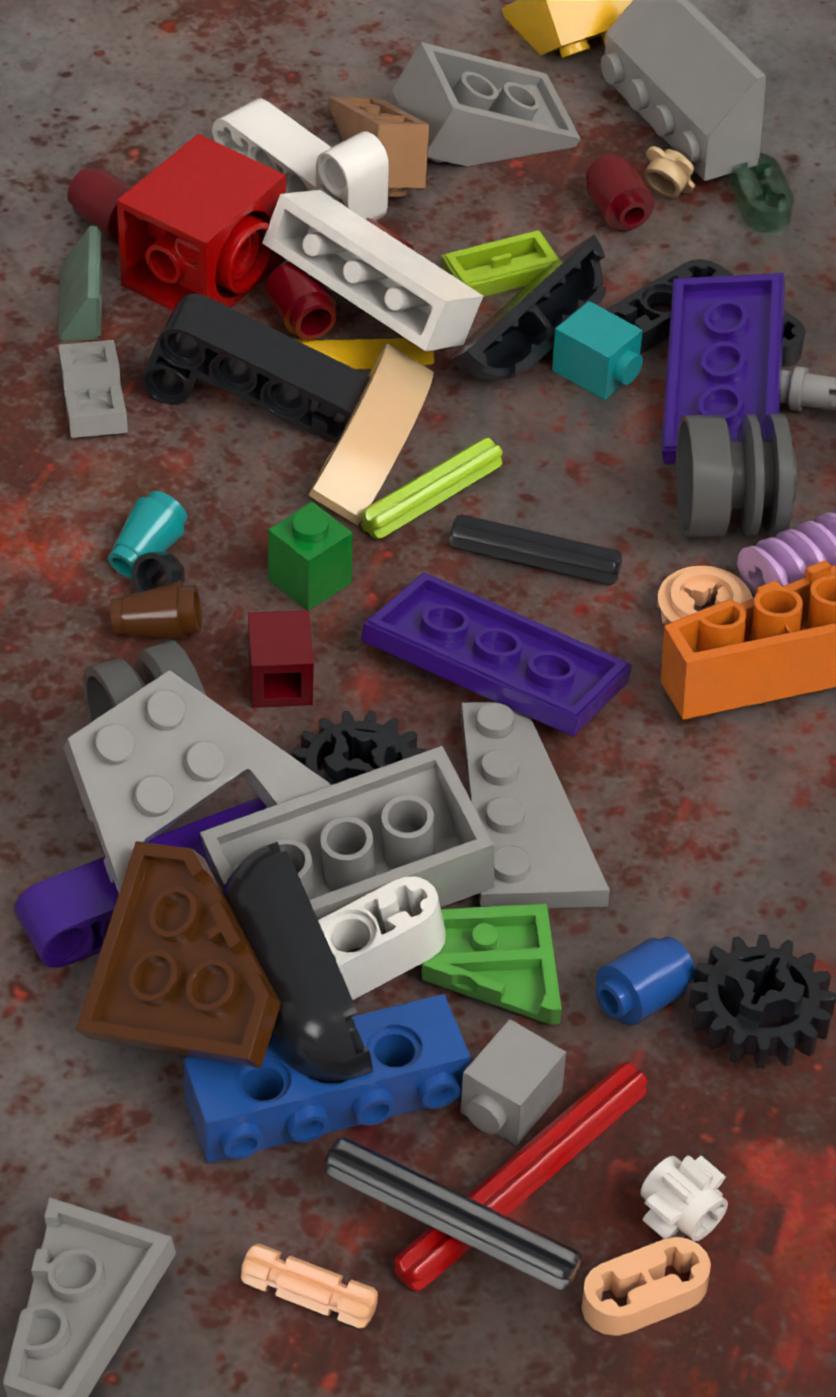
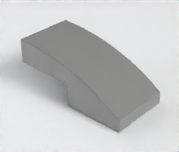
M114 340L58 345L71 438L128 433L127 412L121 389L120 367Z

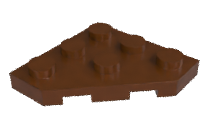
M136 841L76 1031L93 1040L262 1068L281 1002L205 858L191 848Z

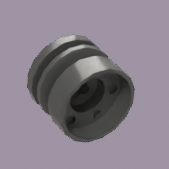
M755 414L742 415L736 441H731L724 415L682 416L678 429L676 448V494L679 522L683 536H725L732 510H737L744 535H757L762 519L767 535H777L781 531L788 530L791 522L793 502L796 496L797 464L789 423L785 414L765 415L762 430H760L759 421Z

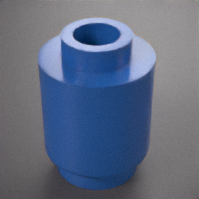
M668 936L661 939L649 938L598 970L596 976L597 1001L610 1018L619 1020L626 1025H636L685 994L688 984L693 981L695 975L693 960L686 948L678 940Z

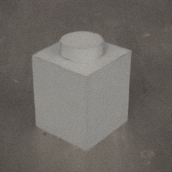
M509 1019L463 1072L461 1113L467 1116L483 1132L497 1134L517 1146L562 1093L566 1051Z

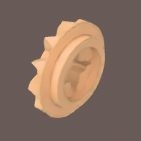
M691 566L672 573L663 581L658 591L657 607L661 609L662 624L666 625L698 612L694 610L695 605L703 606L707 602L710 603L714 598H716V605L728 599L741 604L753 599L748 586L733 573L712 566Z

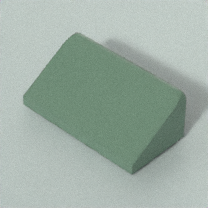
M98 226L88 227L60 269L58 338L60 340H98V336H101L103 267L101 230H98Z

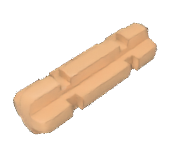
M253 1244L247 1252L241 1267V1280L245 1284L265 1292L272 1286L277 1288L275 1296L329 1316L333 1310L339 1313L337 1320L357 1328H365L372 1319L378 1299V1292L375 1288L355 1280H351L348 1285L341 1283L342 1275L293 1256H289L286 1261L279 1259L280 1251L262 1244Z

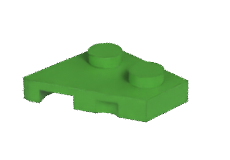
M547 903L441 909L446 931L445 944L438 954L420 964L423 981L547 1024H560L562 1008Z

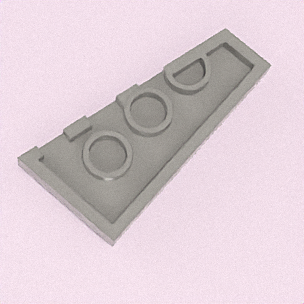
M497 702L462 703L461 726L468 796L494 843V888L478 894L479 907L547 903V908L608 907L610 889L531 717Z

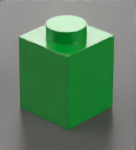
M310 502L268 529V580L304 609L310 611L352 583L353 532L314 502Z

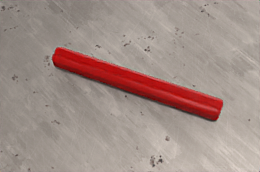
M630 1062L620 1063L472 1190L467 1197L508 1216L646 1095V1085L648 1083L646 1075L642 1071L637 1070ZM431 1226L395 1257L394 1273L398 1280L403 1282L411 1291L423 1290L472 1246Z

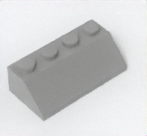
M633 0L606 32L605 55L601 58V70L606 82L618 90L628 101L631 108L638 111L653 127L658 136L663 137L675 151L683 154L692 163L694 171L704 181L759 165L766 75L689 0Z
M443 746L200 832L201 842L211 872L222 892L229 875L245 856L264 845L278 842L281 852L285 850L288 852L318 920L402 877H419L431 883L436 889L440 907L494 888V843Z

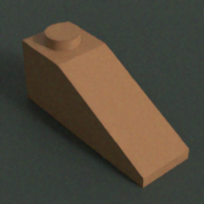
M329 97V109L343 141L362 131H368L374 134L385 148L389 162L388 196H406L407 188L426 187L428 123L379 97Z

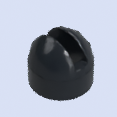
M163 551L145 553L135 561L132 568L134 588L137 592L158 587L155 582L165 574L166 579L160 586L179 580L183 584L185 581L184 567L171 553Z

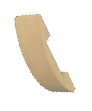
M386 343L368 375L370 380L337 445L327 457L308 496L358 526L362 521V510L370 506L374 501L414 426L429 392L434 372Z

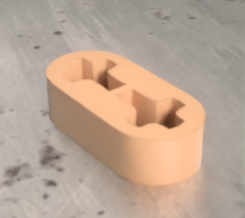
M673 1237L663 1239L598 1265L585 1278L581 1307L584 1319L593 1329L602 1334L618 1336L628 1334L691 1309L702 1301L707 1292L711 1266L707 1252L698 1243L690 1239ZM673 1266L678 1273L690 1271L689 1281L682 1282L676 1274L665 1276L666 1267ZM611 1290L616 1298L627 1296L626 1306L618 1307L613 1299L602 1301L603 1291Z

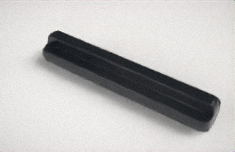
M464 514L456 516L450 531V545L454 549L603 584H615L622 566V553L618 550Z

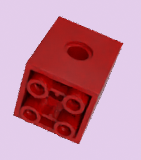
M200 134L195 135L117 200L121 286L172 311L181 297L187 294L204 295L232 308L286 260L262 243L266 231H268L279 196L286 193V175Z

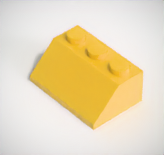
M516 0L501 9L504 18L540 56L559 50L563 59L590 49L588 40L602 36L605 45L606 32L633 0Z

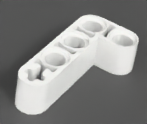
M262 98L247 103L213 123L212 130L215 142L285 174L286 193L321 190L364 219L372 218L377 221L386 214L388 208L389 162L385 148L374 134L362 131L331 148Z
M419 877L396 879L318 920L352 1000L428 961L441 951L446 938L436 889L427 880ZM355 948H362L361 950L355 952H348L349 950Z

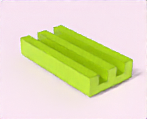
M537 230L441 255L440 268L482 294L483 297L526 286L559 258L542 233Z

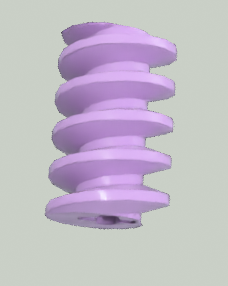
M836 509L833 512L818 515L813 521L802 522L794 529L781 531L775 538L763 539L756 546L742 548L738 554L737 568L741 580L748 586L753 597L756 595L757 587L775 580L782 586L805 577V568L824 560L832 566L836 565Z

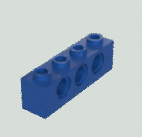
M445 994L353 1016L352 1019L362 1042L370 1052L373 1072L354 1079L324 1081L303 1075L284 1062L276 1052L271 1040L268 1044L262 1068L192 1056L183 1058L185 1101L207 1164L227 1158H247L259 1150L294 1141H313L325 1133L360 1124L367 1126L376 1125L392 1116L423 1108L438 1109L461 1099L463 1072L470 1065L471 1056Z

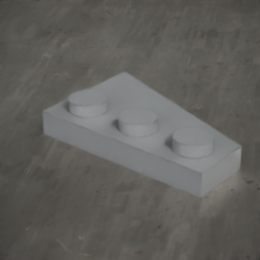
M49 1197L44 1216L47 1228L42 1248L36 1249L31 1269L34 1281L27 1308L21 1310L3 1381L7 1397H88L176 1255L171 1236Z

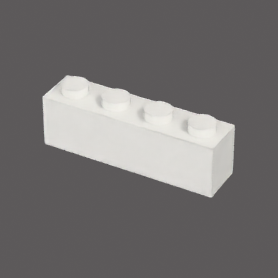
M321 190L280 194L269 223L268 231H266L262 242L264 245L424 351L464 345L483 299L482 294Z

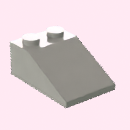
M420 42L392 88V92L401 110L429 124L427 159L436 163H443L445 161L462 166H472L573 148L581 140L546 73Z

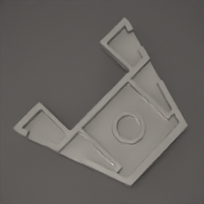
M170 670L67 738L63 746L89 822L94 823L106 856L103 862L110 882H115L118 893L120 892L136 841H150L240 777H244L267 808L331 786L325 779Z

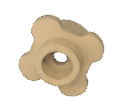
M656 146L649 147L645 154L650 163L643 173V179L647 186L657 194L667 198H676L681 192L691 193L695 187L690 177L694 171L692 163L678 151L671 149L663 151Z

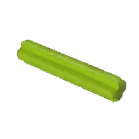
M490 438L478 440L364 508L361 512L362 522L360 524L364 532H368L373 539L380 540L501 467V456L503 454L501 447L495 445Z

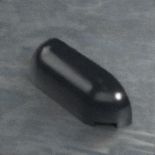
M595 235L590 236L572 248L535 277L464 342V345H461L451 355L450 360L463 372L473 377L493 381L512 378L536 364L554 347L555 328L588 301L598 305L605 295L606 288L602 287V270L600 260L605 258V254Z
M278 842L264 845L245 856L233 869L226 881L223 894L281 1002L270 1038L276 1052L291 1068L314 1079L344 1081L373 1072L370 1052L364 1046L351 1016L357 1013L354 1002L286 850L281 852Z

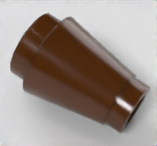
M179 580L111 600V623L115 635L127 634L186 640L188 634L201 632L202 610L199 591L196 585L183 586Z

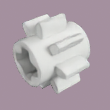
M689 1155L683 1161H680L676 1156L664 1159L651 1171L642 1185L641 1196L646 1200L645 1204L651 1208L642 1220L663 1239L673 1238V1236L680 1238L688 1236L692 1241L703 1239L718 1225L727 1210L728 1201L722 1197L723 1193L717 1189L726 1177L702 1156L696 1160Z

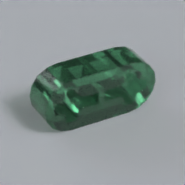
M760 152L757 166L747 168L748 162L734 165L730 185L748 226L763 233H777L788 228L792 219L794 196L775 158Z

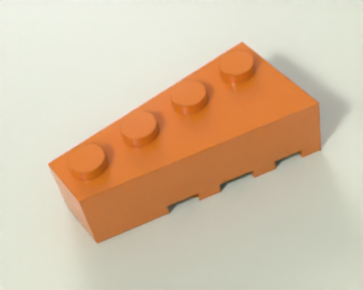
M824 560L805 568V577L785 586L780 585L775 580L757 587L755 597L741 604L728 599L664 625L661 684L682 720L836 687V565L832 566Z

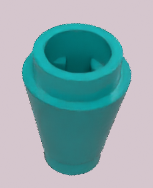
M151 491L146 497L138 498L113 546V550L108 555L110 565L121 575L132 578L133 565L141 555L157 551L165 552L185 533L184 524L188 518L186 511L180 503L168 494L160 491Z

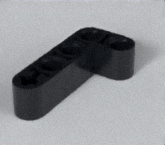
M187 294L177 302L161 331L143 373L142 383L147 393L158 402L179 405L189 398L200 378L312 434L337 444L370 378L362 372L207 296Z

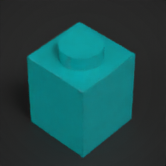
M588 301L555 328L552 371L606 400L623 384L629 385L639 374L643 363V358L640 355L643 330Z

